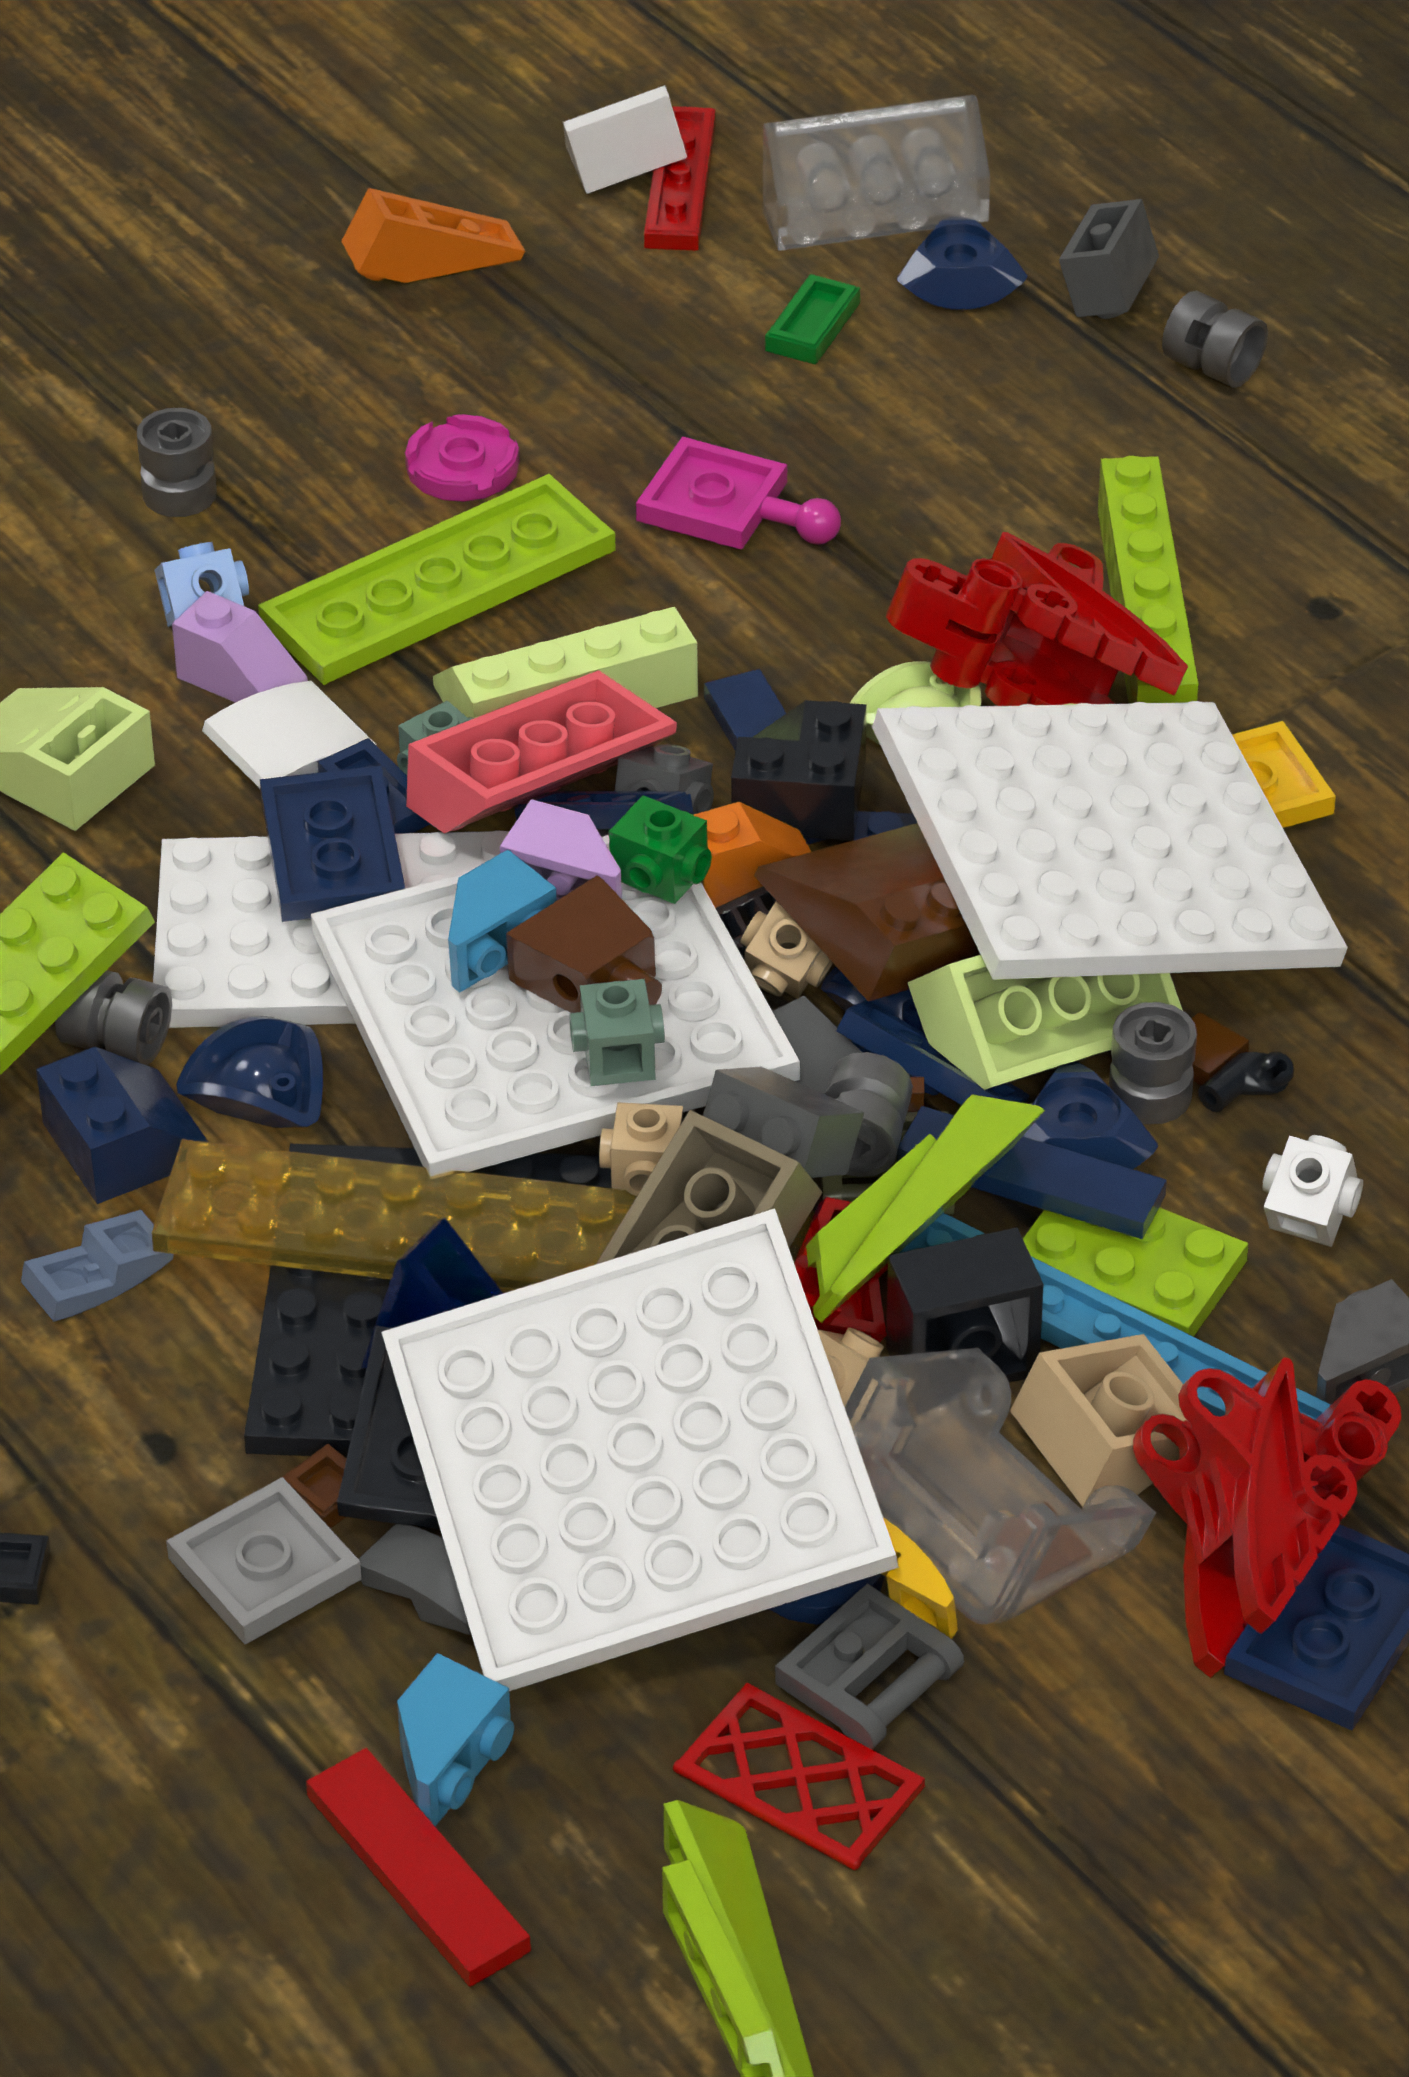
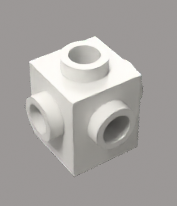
M1289 1135L1283 1155L1275 1153L1272 1155L1264 1175L1263 1191L1269 1193L1264 1210L1270 1229L1332 1247L1343 1215L1353 1217L1363 1189V1179L1357 1178L1353 1155L1346 1152L1345 1146L1333 1139L1318 1135L1310 1136L1308 1141Z

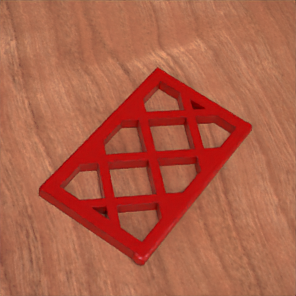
M746 1683L683 1756L676 1760L673 1765L675 1773L854 1871L860 1868L863 1860L925 1788L924 1777L749 1683ZM752 1707L780 1722L781 1728L741 1733L738 1721ZM813 1740L841 1755L843 1762L803 1767L797 1742ZM785 1744L791 1769L750 1774L745 1750ZM733 1752L739 1777L722 1779L699 1765L708 1755ZM876 1774L900 1788L891 1798L866 1801L860 1776ZM848 1778L854 1803L813 1809L807 1784ZM795 1786L801 1811L784 1813L757 1798L755 1791ZM858 1820L861 1834L848 1848L819 1832L818 1826Z

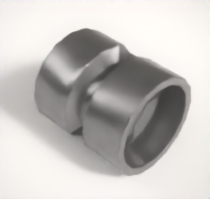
M1192 291L1181 298L1167 321L1162 340L1163 353L1168 358L1191 369L1202 368L1203 373L1232 388L1240 387L1256 371L1263 357L1268 338L1267 324L1261 319L1239 309L1228 310L1223 302L1199 291Z
M167 408L145 417L137 428L139 461L141 463L142 494L147 507L157 514L169 517H186L200 513L210 507L216 498L215 465L212 461V430L207 418L197 411L186 408Z
M106 970L55 1021L57 1037L62 1043L84 1049L92 1047L102 1049L105 1047L106 1051L148 1065L161 1050L168 1033L172 1014L171 992L166 986L132 977L123 984L119 973Z
M1144 1002L1128 1007L1117 1016L1113 1025L1109 1087L1143 1124H1163L1175 1120L1187 1111L1192 1100L1194 1077L1192 1062L1195 1061L1197 1040L1195 1023L1186 1012L1176 1006L1161 1002Z
M869 1052L853 1053L839 1059L831 1069L825 1095L865 1112L846 1175L856 1177L875 1176L888 1170L896 1159L913 1085L909 1074L901 1065L884 1055Z

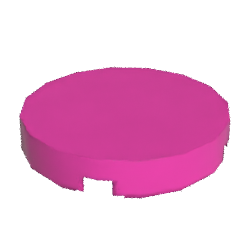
M454 415L446 417V424L434 428L433 421L423 425L409 438L405 451L406 470L410 481L425 494L450 501L466 502L483 499L504 490L516 478L519 467V447L516 439L514 442L510 438L509 430L501 423L482 416Z

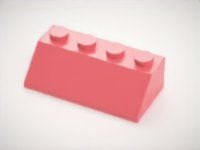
M598 670L408 744L406 807L444 834L459 830L470 823L500 811L509 810L517 804L542 794L556 791L562 786L592 774L601 773L607 768L617 765L619 757L654 746L675 734L677 722Z

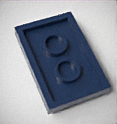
M382 765L259 779L261 801L282 922L311 919L312 913L405 889Z
M1339 1525L1324 1549L1318 1554V1558L1302 1582L1296 1587V1591L1276 1621L1261 1634L1247 1624L1226 1656L1224 1674L1353 1731L1409 1644V1554L1343 1525Z

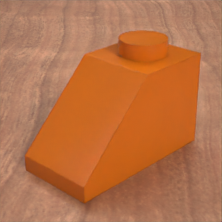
M741 802L694 814V816L707 820L708 849L711 851L712 860L708 873L701 883L715 908L762 887L763 885L754 876L759 866L811 852L800 830Z

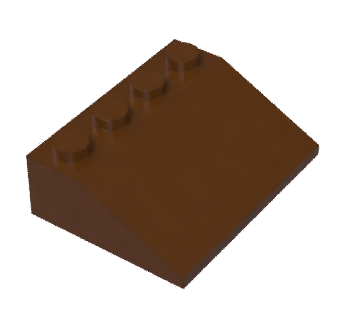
M918 823L762 865L755 872V878L868 1002L909 990L908 982L948 964L981 955Z

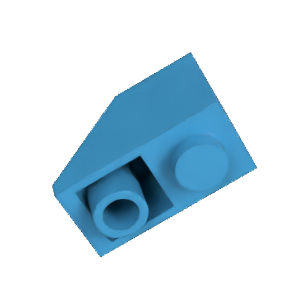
M508 849L458 878L448 945L451 985L459 993L480 980L492 976L499 969L508 965L506 933L557 901L556 887Z
M438 1653L397 1700L400 1746L414 1803L434 1826L438 1824L450 1808L453 1810L458 1809L465 1802L473 1787L474 1778L490 1759L493 1761L498 1760L505 1753L514 1733V1723L510 1717L509 1688Z

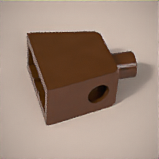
M599 876L590 879L506 933L509 980L570 1013L581 1012L580 985L645 979L649 1005L656 1004L661 996L662 984L654 978L656 976L655 942L651 929Z

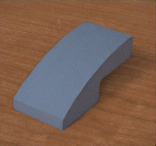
M139 1210L85 1225L81 1246L24 1261L21 1283L55 1322L94 1308L138 1285L173 1260L175 1249L144 1212Z

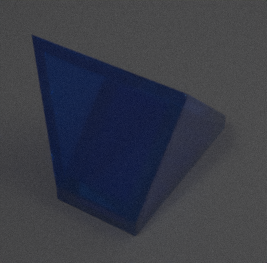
M446 1218L437 1220L397 1261L361 1367H367L376 1326L395 1328L503 1294Z

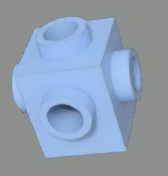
M212 542L181 548L178 550L180 559L161 563L154 570L168 627L172 626V623L205 593L199 586V580H204L209 584L211 593L244 606L242 596L249 595V583L243 562L233 561L231 548L214 551Z

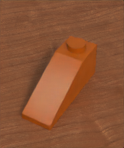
M372 188L367 189L341 241L354 264V268L362 276L374 281H382L385 278L403 283L519 261L525 253V249L506 220Z

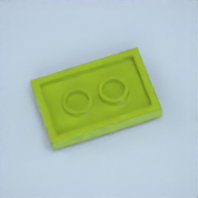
M1160 1207L1143 1239L1048 1210H1044L1023 1237L1031 1257L1193 1337L1247 1262L1248 1254L1247 1242Z

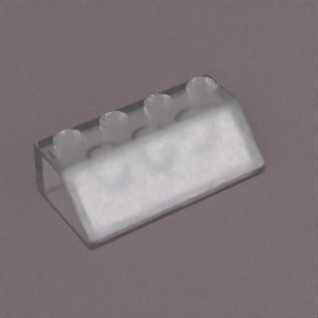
M975 95L763 124V214L778 251L934 229L941 220L949 216H963L975 219L977 222L989 221L990 173L978 100Z

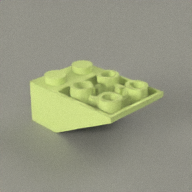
M104 687L18 688L0 702V792L74 831L155 766L150 711Z

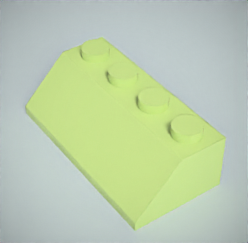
M671 607L453 666L434 675L433 685L443 702L449 701L467 718L471 717L474 719L599 670L653 707L658 708L698 697L697 641L677 609Z
M978 955L948 964L908 982L928 1044L984 1090L1110 1051L1112 1047L1113 1025L1117 1016L1128 1007L1144 1002H1161L1176 1006L1182 1010L1170 973L993 980L982 956Z

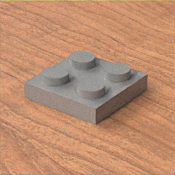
M283 1477L166 1540L168 1559L245 1645L362 1580L359 1559Z

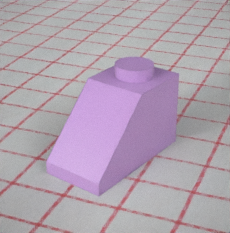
M206 591L172 623L177 678L236 703L275 687L308 681L306 674L257 612Z
M531 799L501 843L500 854L508 849L555 886L557 900L595 876L602 878L622 899L621 870L589 815Z

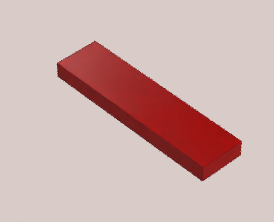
M672 106L687 158L653 170L644 230V249L698 251L716 126V109Z
M367 1747L306 1781L307 1797L469 1987L531 1952L530 1935Z

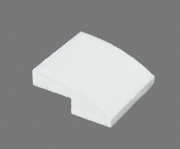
M312 681L275 687L242 699L205 720L202 729L259 788V779L318 773L317 761L369 738Z

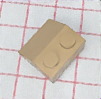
M1144 1334L1039 1353L1010 1410L1082 1507L1136 1497L1153 1484L1138 1464L1133 1451V1438L1137 1429L1151 1416L1158 1414L1173 1415L1183 1422L1187 1420L1179 1407V1392L1183 1383ZM1152 1432L1151 1443L1154 1450L1167 1460H1179V1448L1162 1433Z

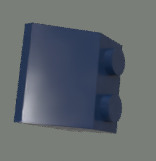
M92 1047L36 1069L43 1124L96 1204L215 1158L213 1147L158 1069L98 1047Z

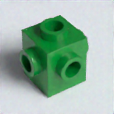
M642 795L609 830V848L621 870V883L634 887L641 892L676 904L693 884H699L708 873L712 854L708 849L707 820Z

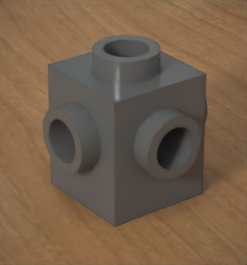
M650 746L618 758L615 791H686V794H691L694 814L710 810L713 804L714 791L711 785L713 763L690 757L691 751L682 746Z

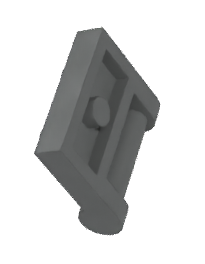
M867 1583L775 1666V1684L841 1728L844 1735L870 1749H874L886 1737V1727L938 1679L947 1680L963 1666L964 1656L952 1639ZM906 1650L919 1657L867 1706L855 1698Z

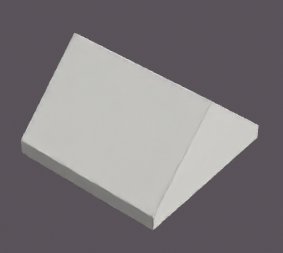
M665 86L563 122L566 147L586 194L687 158Z

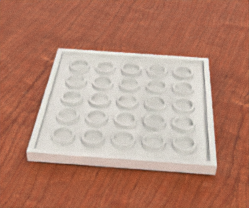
M1214 702L878 708L872 729L993 980L1341 966L1348 947Z
M609 835L602 836L603 841L605 842L606 846L610 851ZM466 873L311 914L312 932L430 1182L600 1136L602 1128H614L617 1102L683 1106V1112L704 1107L707 1103L715 1070L762 1066L793 1081L800 1080V1061L701 882L697 885L693 884L676 904L621 883L622 900L651 929L654 936L656 976L654 978L662 984V993L656 1004H661L665 1042L655 1044L656 1080L599 1086L590 1085L585 1051L573 1052L569 1025L570 1012L509 980L508 965L460 993L452 987L448 937L458 878Z
M775 1208L382 1332L485 1677L508 1687L509 1691L899 1568L896 1553Z

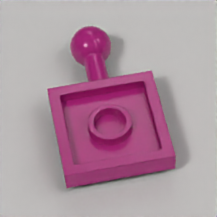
M683 436L636 502V521L741 550L762 519L796 527L798 534L811 544H824L831 541L838 534L841 526V516L837 507L826 499L814 498L800 505L777 498L787 484V464Z

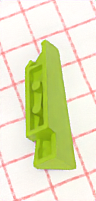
M972 1094L961 1105L937 1140L931 1134L926 1136L825 1225L806 1246L808 1267L817 1268L820 1297L813 1306V1312L818 1321L822 1323L888 1263L889 1255L901 1252L962 1197L978 1178L1015 1146L1045 1110L1037 1105Z
M680 1800L664 1803V1849L671 1865L662 1867L663 1913L740 2076L814 2077L745 1828L735 1820Z

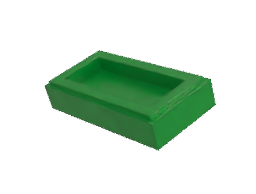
M810 274L766 333L765 351L816 365L860 304V287Z

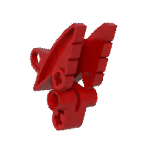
M1002 532L991 559H976L972 562L967 576L929 559H911L905 566L886 613L888 622L895 629L936 648L930 667L937 677L948 684L967 689L975 688L982 682L986 684L985 693L987 697L997 706H1020L1024 704L1064 705L1068 703L1115 704L1107 696L1118 671L1130 676L1134 673L1139 680L1175 696L1188 668V665L1167 642L1135 614L1103 591V563L1098 557L1083 548L1067 543H1057L1049 553H1046L1008 532Z
M1285 1357L1280 1360L1252 1388L1222 1370L1207 1368L1199 1370L1182 1385L1179 1392V1407L1187 1420L1183 1422L1173 1415L1158 1414L1151 1416L1137 1429L1133 1438V1451L1138 1464L1164 1499L1187 1524L1183 1566L1185 1621L1194 1665L1208 1677H1213L1225 1666L1227 1654L1247 1624L1261 1634L1276 1621L1296 1591V1587L1302 1582L1318 1558V1554L1324 1549L1340 1525V1521L1354 1504L1357 1496V1482L1385 1457L1388 1442L1397 1430L1402 1417L1401 1407L1396 1396L1388 1387L1380 1382L1369 1379L1355 1382L1315 1420L1299 1412L1294 1365L1289 1358ZM1198 1387H1207L1219 1394L1225 1404L1226 1413L1223 1416L1213 1415L1200 1402L1197 1394ZM1158 1432L1168 1437L1179 1448V1460H1167L1160 1456L1154 1450L1151 1443V1433Z

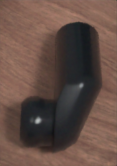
M1259 1052L1240 1053L1199 1087V1099L1207 1109L1213 1112H1220L1239 1095H1274L1285 1090L1294 1077V1064L1290 1057L1282 1052H1271L1269 1054Z

